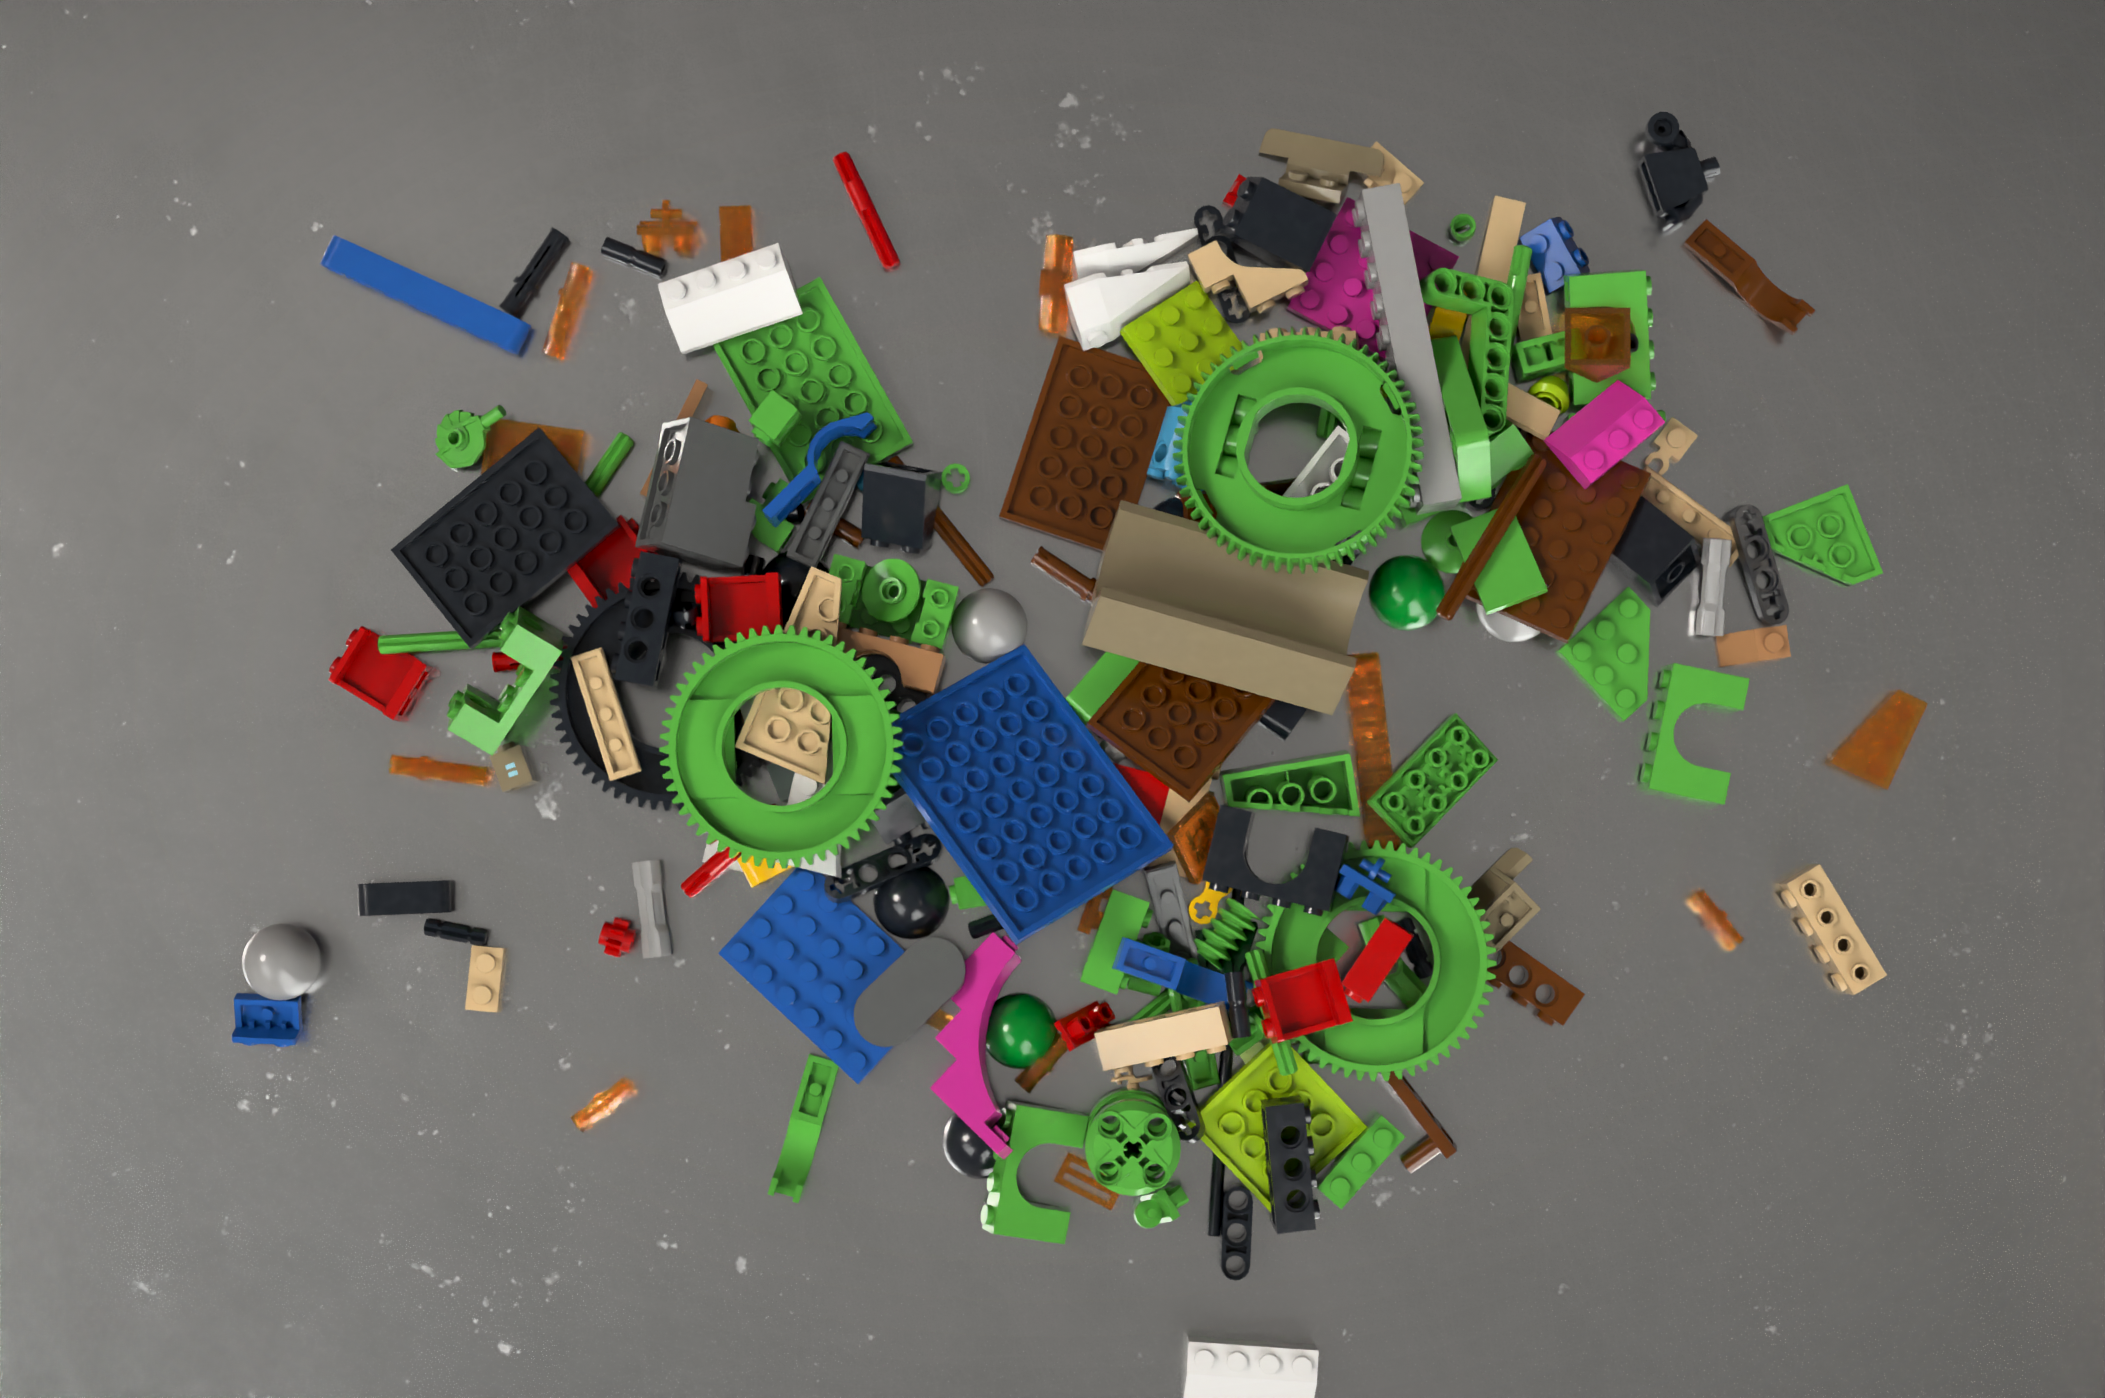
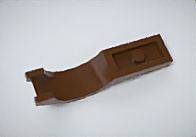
M1707 219L1684 242V246L1727 281L1742 300L1756 313L1791 335L1798 331L1796 325L1806 315L1811 317L1815 313V309L1803 299L1791 297L1774 285L1764 275L1753 257Z

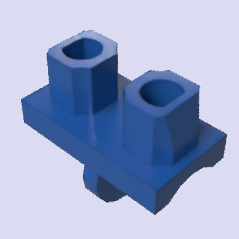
M1381 857L1375 864L1365 858L1362 860L1359 867L1369 872L1368 877L1348 864H1344L1339 872L1342 876L1338 881L1335 891L1351 899L1359 885L1366 888L1370 893L1361 907L1374 915H1377L1387 902L1391 903L1396 896L1394 892L1374 881L1377 877L1388 883L1392 876L1381 869L1386 861Z

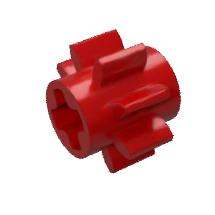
M615 917L613 923L605 921L598 940V944L606 946L604 954L618 958L621 957L622 952H631L637 933L636 930L629 928L631 921Z

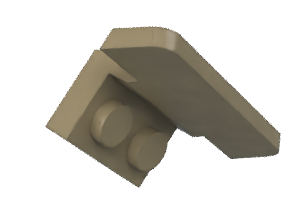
M1275 128L1269 129L1265 133L1259 150L1260 153L1288 158L1286 173L1279 178L1278 185L1303 197L1337 204L1346 197L1352 171L1381 177L1384 165V156L1379 149Z
M1519 848L1508 850L1471 887L1472 890L1467 896L1468 899L1478 897L1480 900L1474 906V909H1485L1486 911L1479 919L1480 921H1490L1491 923L1483 931L1485 934H1494V938L1486 942L1487 946L1496 948L1494 954L1541 910L1524 890L1513 881L1533 861L1526 852Z

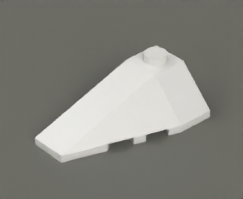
M1195 228L1161 234L1154 237V242L1148 243L1147 239H1132L1124 244L1122 248H1116L1114 242L1074 251L1073 267L1076 279L1078 280L1097 273H1105L1106 277L1119 276L1121 271L1126 269H1132L1133 273L1146 272L1151 266L1160 264L1197 241L1198 230Z
M1187 261L1151 266L1146 272L1133 273L1132 269L1122 270L1119 276L1106 277L1105 273H1097L1064 284L1070 323L1083 351L1101 347L1105 343L1113 341L1121 335L1120 330L1124 326L1189 286L1191 281Z

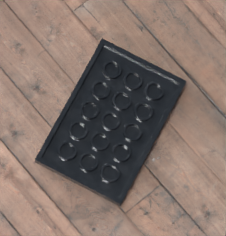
M538 427L393 547L391 551L468 647L474 649L500 627L508 612L514 614L519 606L523 608L621 526L545 432Z

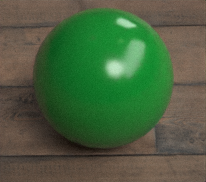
M1398 555L1383 562L1373 573L1368 590L1369 602L1375 615L1387 626L1404 631L1416 630L1426 626L1437 616L1436 609L1445 596L1443 579L1435 566L1426 559L1415 555Z
M1024 992L1010 993L997 999L991 1012L986 1034V1050L989 1055L999 1064L1012 1069H1027L1043 1062L1053 1051L1058 1037V1030L1054 1026L1057 1020L1052 1009L1041 998Z

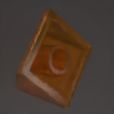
M1565 308V369L1598 383L1630 368V308Z

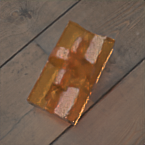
M663 200L662 209H651L650 211L651 218H662V221H640V224L637 225V235L642 237L645 252L661 251L662 235H673L674 251L689 252L692 249L694 235L698 231L697 221H672V218H683V209H671L670 200Z

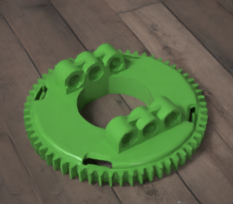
M1293 326L1290 329V335L1284 336L1282 329L1278 328L1277 337L1272 338L1269 331L1266 330V340L1260 341L1257 335L1254 334L1253 345L1249 346L1245 340H1242L1243 350L1238 352L1231 346L1232 356L1229 359L1220 354L1222 364L1219 367L1215 363L1210 362L1213 373L1209 375L1204 371L1201 372L1205 383L1203 385L1198 382L1193 383L1194 388L1198 392L1197 395L1187 393V398L1192 402V405L1182 404L1181 406L1182 410L1188 415L1177 416L1178 423L1183 425L1184 428H1175V435L1182 439L1173 441L1174 448L1181 450L1180 452L1173 453V459L1182 462L1174 466L1175 473L1184 474L1176 478L1177 485H1187L1180 490L1181 497L1191 496L1184 504L1187 509L1196 507L1191 512L1193 520L1203 518L1198 523L1200 530L1209 526L1210 529L1206 535L1209 539L1216 535L1219 536L1216 540L1217 547L1220 548L1227 542V554L1231 555L1236 549L1239 550L1237 555L1239 561H1242L1246 555H1249V564L1252 567L1258 559L1261 560L1263 570L1267 569L1269 563H1274L1275 573L1280 571L1281 565H1286L1288 574H1292L1294 566H1299L1301 574H1305L1306 565H1311L1314 572L1317 573L1318 563L1323 562L1327 570H1330V561L1336 559L1340 566H1343L1342 556L1347 555L1354 561V550L1358 549L1365 555L1366 549L1364 544L1369 542L1370 545L1376 547L1375 536L1377 534L1386 539L1387 534L1384 527L1387 526L1395 529L1396 524L1392 517L1395 516L1396 518L1403 519L1404 515L1399 507H1410V502L1405 498V495L1415 496L1416 494L1415 489L1409 485L1419 484L1420 479L1418 476L1413 475V472H1421L1423 468L1421 464L1414 461L1424 459L1423 451L1415 450V448L1424 446L1423 439L1414 438V436L1423 433L1421 426H1413V424L1420 421V415L1410 414L1416 409V403H1405L1411 398V392L1409 390L1400 392L1404 388L1405 382L1403 379L1393 382L1397 377V371L1394 369L1386 373L1389 367L1387 360L1378 365L1379 354L1375 352L1368 357L1369 347L1366 344L1358 351V342L1355 338L1349 345H1346L1344 333L1341 334L1338 341L1334 340L1332 330H1329L1326 338L1322 337L1319 327L1316 328L1314 336L1309 335L1306 326L1303 328L1302 335H1297ZM1257 351H1262V362L1248 368L1239 375L1230 372L1229 368L1231 366L1237 370L1246 363L1258 358L1259 354ZM1381 387L1390 398L1395 410L1401 409V415L1392 414L1386 400L1379 392ZM1290 403H1310L1325 408L1341 421L1349 436V443L1339 477L1323 491L1307 497L1292 498L1277 495L1259 484L1248 468L1254 436L1259 431V421L1273 409ZM1201 489L1205 490L1211 504L1217 511L1216 519L1212 516L1214 513L1207 504ZM1359 530L1362 531L1354 537H1352L1351 539L1335 546L1337 542L1348 538L1349 536H1351Z

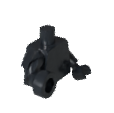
M1659 112L1649 119L1645 133L1648 140L1657 145L1663 152L1646 154L1638 163L1656 213V218L1663 217L1666 220L1667 225L1662 229L1667 231L1674 225L1690 219L1703 203V195L1708 191L1706 179L1720 175V166L1715 156L1699 161L1697 152L1691 146L1690 140L1682 129L1679 130V123L1676 117L1668 112Z

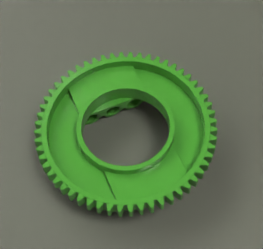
M776 625L774 634L771 633L768 626H763L761 636L758 635L754 628H751L749 630V639H746L741 632L737 633V643L735 644L728 637L725 638L726 649L723 650L715 644L713 645L714 657L704 652L702 654L705 661L704 665L695 661L692 663L697 673L695 675L688 672L683 674L689 683L687 685L677 683L676 687L681 691V696H670V699L677 704L676 708L665 709L672 716V720H664L662 725L669 728L670 732L660 734V738L668 741L669 745L660 747L659 751L669 754V757L660 761V765L671 768L670 771L663 774V778L673 779L674 781L666 788L669 792H678V795L672 800L673 804L684 803V806L678 813L680 816L691 814L686 824L688 826L699 824L696 832L697 836H702L708 832L709 835L706 843L711 845L718 840V852H723L726 848L730 847L729 857L732 859L742 852V863H747L754 856V864L759 867L763 860L767 858L768 868H774L777 859H779L781 868L785 869L788 867L789 860L792 859L795 868L801 867L803 857L809 865H813L816 854L822 861L827 860V850L834 856L839 855V844L849 849L851 847L849 837L860 841L862 838L858 830L861 828L869 832L871 827L867 821L869 819L880 820L875 812L876 809L886 810L888 807L882 801L883 797L893 798L894 796L887 787L898 786L899 783L891 777V774L901 773L902 771L901 768L894 765V761L903 759L904 755L895 752V748L903 746L904 742L895 739L894 736L902 733L903 728L893 726V723L900 719V715L890 714L889 712L897 706L895 701H885L891 694V691L889 689H879L884 683L882 677L872 679L876 672L875 667L864 670L867 662L865 657L854 661L857 650L853 648L844 653L845 642L841 641L834 647V636L829 635L822 641V632L816 630L810 638L809 628L803 627L800 634L797 635L794 625L789 626L786 634H784L781 625ZM781 688L795 689L815 697L832 715L833 775L817 794L805 801L785 806L769 805L754 799L736 783L737 761L735 756L736 728L734 715L748 700L760 693Z
M1362 840L1360 850L1356 849L1353 842L1348 843V851L1345 853L1343 865L1348 864L1368 877L1369 872L1359 867L1364 858L1373 864L1380 857L1386 860L1381 869L1391 874V878L1388 883L1377 877L1374 881L1394 892L1396 896L1391 903L1387 902L1381 912H1409L1423 926L1430 938L1434 954V968L1431 981L1423 996L1409 1009L1349 1008L1352 1022L1292 1038L1289 1041L1290 1044L1296 1041L1300 1042L1297 1050L1299 1054L1307 1049L1310 1050L1308 1061L1311 1062L1317 1056L1321 1057L1320 1068L1323 1069L1329 1062L1332 1063L1333 1074L1340 1067H1343L1344 1077L1346 1078L1350 1076L1353 1070H1356L1358 1080H1362L1365 1072H1369L1371 1081L1375 1082L1378 1072L1382 1073L1385 1081H1389L1391 1071H1394L1399 1080L1403 1077V1069H1407L1411 1076H1415V1065H1419L1424 1072L1428 1070L1427 1060H1431L1436 1066L1439 1065V1053L1447 1058L1451 1056L1448 1048L1449 1045L1458 1050L1461 1048L1457 1039L1458 1036L1467 1040L1470 1038L1465 1029L1466 1026L1474 1029L1478 1027L1472 1017L1473 1015L1477 1017L1484 1016V1013L1478 1006L1489 1005L1490 1001L1483 996V993L1493 992L1494 989L1486 984V980L1496 979L1495 974L1487 971V968L1497 965V961L1487 957V955L1496 952V948L1486 945V942L1494 938V934H1485L1483 931L1491 925L1490 921H1480L1479 919L1486 913L1485 909H1474V906L1480 899L1478 897L1468 899L1467 896L1472 888L1471 886L1462 889L1459 887L1463 880L1462 876L1453 880L1450 878L1453 872L1452 867L1443 872L1441 871L1443 860L1439 859L1435 863L1430 864L1431 853L1427 852L1420 859L1419 848L1417 847L1409 855L1404 843L1395 851L1393 841H1388L1385 849H1382L1380 841L1375 840L1373 848L1369 849L1366 840ZM1305 864L1300 865L1301 870L1304 869ZM1294 872L1290 874L1292 880L1298 876V874ZM1359 885L1351 899L1336 891L1332 911H1323L1322 917L1303 912L1304 905L1296 903L1291 904V909L1268 904L1267 908L1273 913V916H1263L1262 920L1269 927L1267 929H1258V933L1266 937V940L1256 942L1255 946L1264 950L1263 954L1270 976L1279 974L1278 970L1289 957V971L1317 963L1319 945L1330 923L1344 911H1368L1361 906L1370 891Z

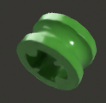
M954 463L948 465L943 470L941 480L947 491L958 494L968 488L970 475L963 465ZM958 470L959 475L965 476L964 483L960 481L961 486L953 487V483L947 481V476H952L951 471Z

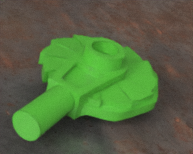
M498 405L486 414L474 416L475 413L463 412V410H456L451 414L447 413L442 419L441 424L437 426L435 442L440 451L436 455L450 468H463L475 465L486 448V434L491 430L490 426L507 414L503 406Z

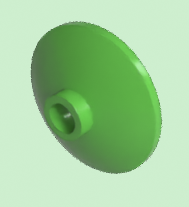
M1458 510L1443 511L1435 515L1426 524L1421 537V547L1426 560L1434 565L1437 570L1450 574L1458 573L1463 559L1458 547L1452 546L1449 543V537L1452 535L1450 527L1474 518L1468 513Z
M886 559L877 563L866 575L862 586V599L866 610L871 616L883 622H896L904 619L914 610L918 603L921 592L919 576L909 563L900 559ZM899 587L898 595L894 598V590Z

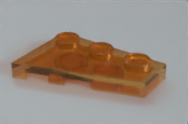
M1895 690L1827 763L1883 790H1888L1928 703L1901 690Z

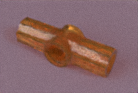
M1059 234L1046 235L1044 268L1041 269L1039 297H1041V309L1039 312V332L1049 334L1066 333L1068 306L1064 284L1072 282L1073 271H1071L1073 237Z

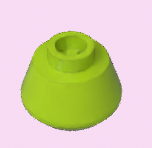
M1545 376L1533 384L1527 392L1560 410L1559 415L1564 414L1569 408L1568 386L1559 377Z

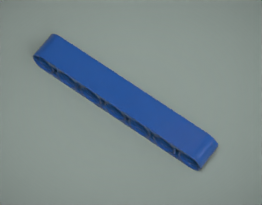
M335 235L332 236L320 262V265L516 355L519 354L532 327L514 316Z

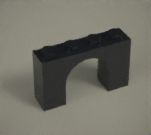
M1220 804L1202 881L1210 882L1209 889L1228 893V889L1231 887L1241 890L1240 897L1259 901L1260 895L1273 898V905L1291 909V904L1296 903L1304 905L1303 912L1321 917L1323 911H1332L1336 895L1335 890L1341 874L1339 872L1343 866L1350 836L1315 827L1308 859L1302 872L1289 882L1270 884L1254 874L1247 859V846L1255 813Z

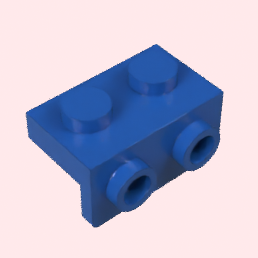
M1561 217L1551 218L1519 237L1523 245L1532 249L1531 261L1538 273H1541L1542 281L1549 293L1564 286L1563 275L1590 272L1588 256L1582 248L1577 247L1572 238L1574 236L1572 227L1566 220H1562Z
M237 993L234 997L236 1028L231 1035L233 1043H242L247 1046L274 1044L277 1047H287L297 1043L303 1031L301 996L281 1001L268 999L260 994Z

